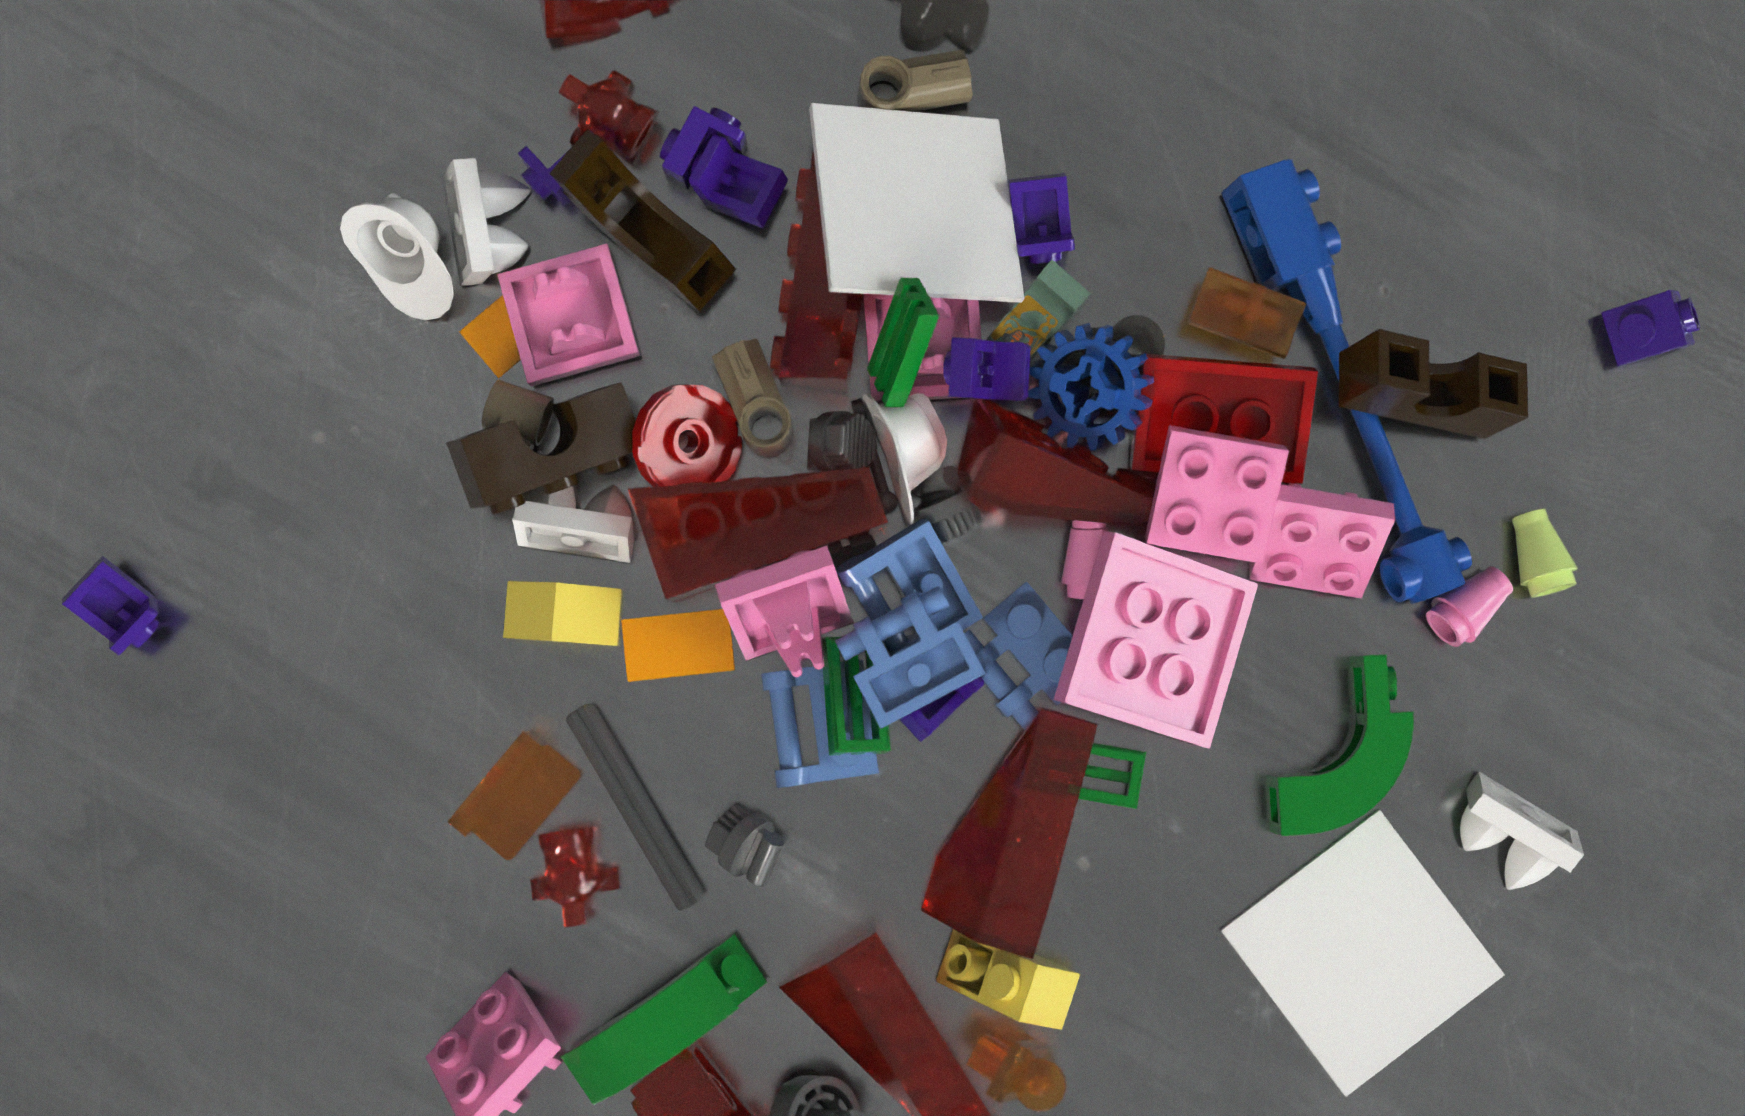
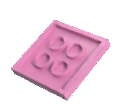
M1104 531L1054 700L1210 749L1258 584L1116 532Z

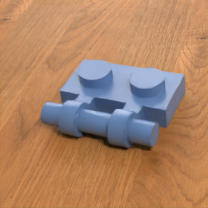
M1028 582L1021 585L982 618L996 635L985 646L982 645L970 629L964 633L986 673L981 678L999 699L995 705L1006 718L1012 715L1025 732L1043 718L1029 701L1038 691L1042 690L1054 706H1058L1061 703L1054 700V696L1072 640L1071 633ZM1007 650L1029 675L1018 685L1013 682L996 661Z
M939 586L920 596L916 592L900 599L901 606L872 621L868 616L854 623L855 630L835 640L845 661L864 651H867L874 666L853 677L880 729L986 674L958 621L938 632L934 628L929 617L949 607ZM914 626L921 641L890 657L883 641Z

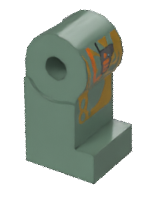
M1051 260L1024 293L1025 299L1013 306L986 340L1028 343L1031 347V361L1037 355V350L1040 346L1049 344L1055 338L1054 334L1064 328L1086 303L1091 293L1055 261Z

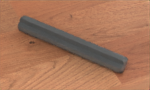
M591 703L574 710L566 717L568 726L675 907L681 911L696 904L704 897V889L598 710Z

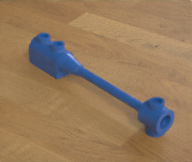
M1292 159L1283 160L1240 175L1221 194L1261 292L1265 296L1284 288L1288 290L1314 332L1320 335L1339 381V352L1349 347L1341 327L1343 319L1333 271L1335 263L1332 255L1338 254L1341 250V238L1337 228L1330 221L1318 224L1310 204L1318 201L1320 196L1318 181L1309 169L1297 172ZM1350 409L1387 501L1394 503L1395 520L1401 532V535L1389 550L1391 557L1382 560L1380 563V575L1385 589L1395 601L1403 602L1409 599L1410 603L1414 604L1466 584L1462 571L1469 569L1472 565V558L1467 545L1459 537L1448 540L1444 529L1428 527L1422 524L1378 415Z

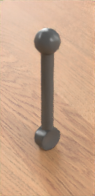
M862 398L850 401L853 413L863 414L865 419L868 420ZM876 449V459L869 464L879 494L876 498V506L882 513H891L897 508L898 499L893 492L889 491Z

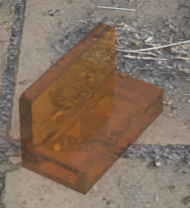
M523 731L447 822L465 837L474 833L505 860H511L515 858L580 780L582 771L535 731Z

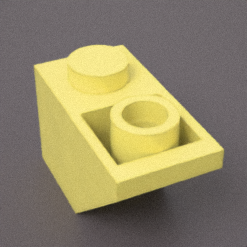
M954 927L936 982L1018 1022L1062 1030L1080 974L1037 954L962 928Z

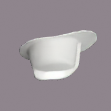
M390 193L378 203L365 202L353 205L342 216L340 230L345 245L362 264L379 290L395 308L410 317L421 320L440 318L450 309L454 297L452 278L437 254L440 234L437 223L429 212L419 204L402 199L395 193Z
M869 393L863 395V404L868 420L873 429L877 431V440L885 454L903 517L907 524L912 525L914 515L910 491L940 468L946 456L947 437L944 427L929 398L922 393L910 395L904 407H885L883 403L877 404L875 399Z

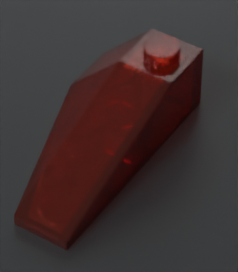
M975 400L957 472L968 494L967 499L971 503L990 513H997L1002 508L1018 516L1147 527L1156 484L1121 467L1117 468L1113 475L1107 472L1109 466L1103 460L1091 454L1090 449L1078 445L1074 448L1068 447L1066 450L1060 447L1056 440L1042 432L1044 425L991 400Z

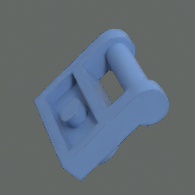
M927 519L918 520L866 553L850 558L836 569V573L844 587H852L871 621L891 611L872 575L885 567L903 598L913 592L920 596L937 586L940 587L949 607L929 617L937 632L957 621L962 630L983 618ZM904 631L883 642L891 657L921 641L917 632L906 636Z
M863 659L859 660L860 672L864 671ZM840 662L846 740H850L844 662ZM814 666L802 668L803 673L799 677L792 676L789 670L761 674L763 691L769 690L780 767L779 770H774L777 788L879 773L877 756L873 752L860 755L845 753L829 756L823 668L819 670L815 669ZM809 685L819 764L805 766L802 765L792 687ZM862 694L865 739H872L870 708Z

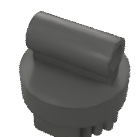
M830 411L819 415L817 418H810L807 469L820 470L829 476L849 475L853 472L861 471L862 468L866 467V464H870L871 461L876 459L877 431L873 429V426L869 424V421L865 419L863 414Z
M954 466L938 469L912 490L923 502L913 509L917 520L927 519L941 543L951 541L954 538L960 537V535L973 531L983 522V517L976 504L979 499L973 485L965 484L960 486V473Z
M735 804L730 806L729 810L725 811L723 816H720L718 821L713 823L706 839L705 847L718 856L719 865L731 875L739 877L746 874V878L750 883L763 887L770 880L785 845V839L774 832V824L760 813L750 814Z

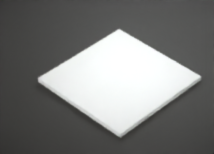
M811 103L809 112L829 292L894 295L900 277L919 278L931 298L1018 303L1025 299L999 119Z
M1379 809L1220 929L1345 1097L1505 975Z

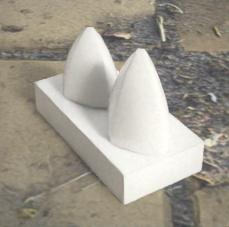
M476 158L453 159L443 173L442 181L460 286L483 284L491 274L505 271L515 265L528 250V244L518 235L505 228L488 225L486 218L501 215L515 208L528 196L530 189L509 175L493 170L478 169Z
M611 485L594 496L584 510L576 509L573 486L545 495L543 486L533 489L525 504L515 508L513 525L518 546L627 563L631 561L634 547L631 511L626 498L615 485Z
M1480 771L1467 786L1468 805L1462 815L1460 825L1463 849L1465 851L1481 850L1503 841L1509 835L1515 838L1508 850L1505 862L1504 877L1508 890L1536 883L1548 876L1558 866L1571 872L1584 856L1576 830Z

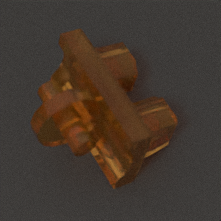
M1209 267L1205 273L1187 324L1284 359L1290 350L1295 330L1306 303L1267 289V287L1260 284L1251 283Z
M984 1033L966 1063L967 1066L992 1081L985 1094L999 1103L1019 1100L1026 1108L1031 1110L1048 1111L1059 1105L1064 1099L1067 1090L1066 1077L1063 1070L1055 1062L1044 1058L1049 1048L1035 1039L1012 1041L1001 1033H995L994 1036Z

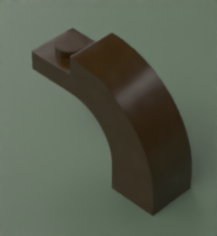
M589 129L585 131L549 173L564 189L563 193L598 228L642 267L700 312L736 270L714 242L681 219L653 195L630 172L608 145Z

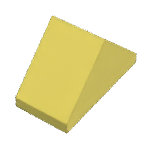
M508 581L503 638L618 646L623 589L558 582Z

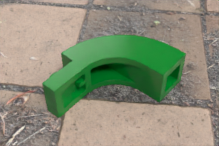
M1387 654L1350 656L1353 727L1349 740L1341 753L1329 764L1314 771L1266 775L1270 832L1280 836L1317 834L1337 829L1353 822L1370 811L1386 796L1395 784L1410 751L1414 729V712L1390 711V700H1395L1397 696V677L1394 667L1387 666Z
M734 934L723 940L643 1001L602 1024L564 1053L561 1058L591 1103L595 1105L627 1088L690 1046L735 1012L739 1004L761 988L767 981Z

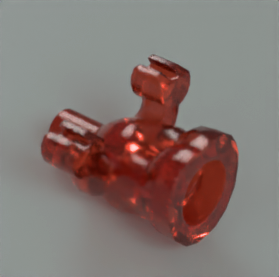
M613 70L607 79L598 81L590 86L569 74L559 90L560 95L578 105V126L570 137L569 143L571 145H574L585 131L589 129L598 137L602 136L613 143L621 153L630 159L634 157L656 122L659 111L628 97L626 92L633 81L616 70Z
M594 827L569 829L538 835L539 846L544 855L545 874L539 878L530 879L532 900L550 899L562 905L564 927L587 924L585 901L597 891L604 892L620 889L618 867H595L593 856Z

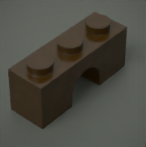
M1377 329L1339 352V407L1486 439L1528 418L1527 364L1480 352L1459 362L1445 364L1429 363V340Z
M622 382L603 386L553 404L560 426V436L556 447L546 456L533 452L525 444L516 420L499 423L446 442L470 509L489 506L492 515L525 504L526 502L522 494L524 492L543 486L545 495L578 484L575 473L595 466L597 474L602 475L630 465L627 454L632 453V430L636 420Z

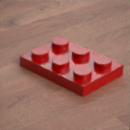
M1146 354L1148 359L1141 365L1140 375L1154 376V383L1141 388V394L1147 396L1153 402L1151 407L1145 410H1136V414L1143 423L1133 431L1130 467L1132 470L1159 472L1170 425L1284 445L1289 452L1282 482L1303 484L1318 371L1314 367Z

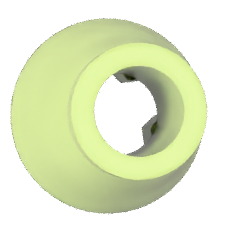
M1546 509L1534 510L1514 517L1512 523L1516 534L1520 585L1528 587L1530 596L1532 598L1545 596L1576 585L1573 572L1578 567L1549 521Z

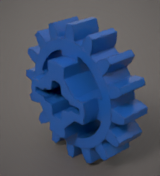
M1090 323L1076 326L1075 338L1067 329L1054 334L1057 347L1051 344L1040 346L1037 352L1045 361V364H1036L1031 366L1029 370L1031 376L1039 379V386L1028 390V397L1040 399L1042 407L1038 408L1033 414L1035 420L1048 416L1052 424L1048 429L1047 435L1052 438L1063 431L1067 432V447L1069 448L1080 445L1085 437L1090 451L1103 447L1105 436L1113 445L1124 440L1125 433L1123 427L1133 431L1143 423L1134 411L1145 410L1151 407L1153 402L1150 398L1141 394V388L1154 383V376L1140 375L1138 367L1143 365L1148 359L1146 353L1132 357L1128 350L1132 345L1133 338L1128 335L1114 342L1112 340L1113 326L1110 325L1100 327L1095 336L1093 335ZM1087 349L1086 354L1080 358L1079 366L1071 364L1067 366L1062 365L1066 357L1075 350ZM1114 362L1120 369L1124 381L1120 379L1117 371L1115 370L1113 366ZM1088 376H1092L1091 386L1099 390V394L1091 398L1088 397L1089 387L1081 384L1082 379ZM1058 394H1059L1060 398L1062 399V401H1063V403H1064V405H1065V407H1066V410H1065L1064 407L1062 406V404H1061V402H1060V400H1059V398H1058ZM1101 407L1109 410L1113 408L1119 409L1117 414L1108 422L1093 424L1094 419L1099 417Z

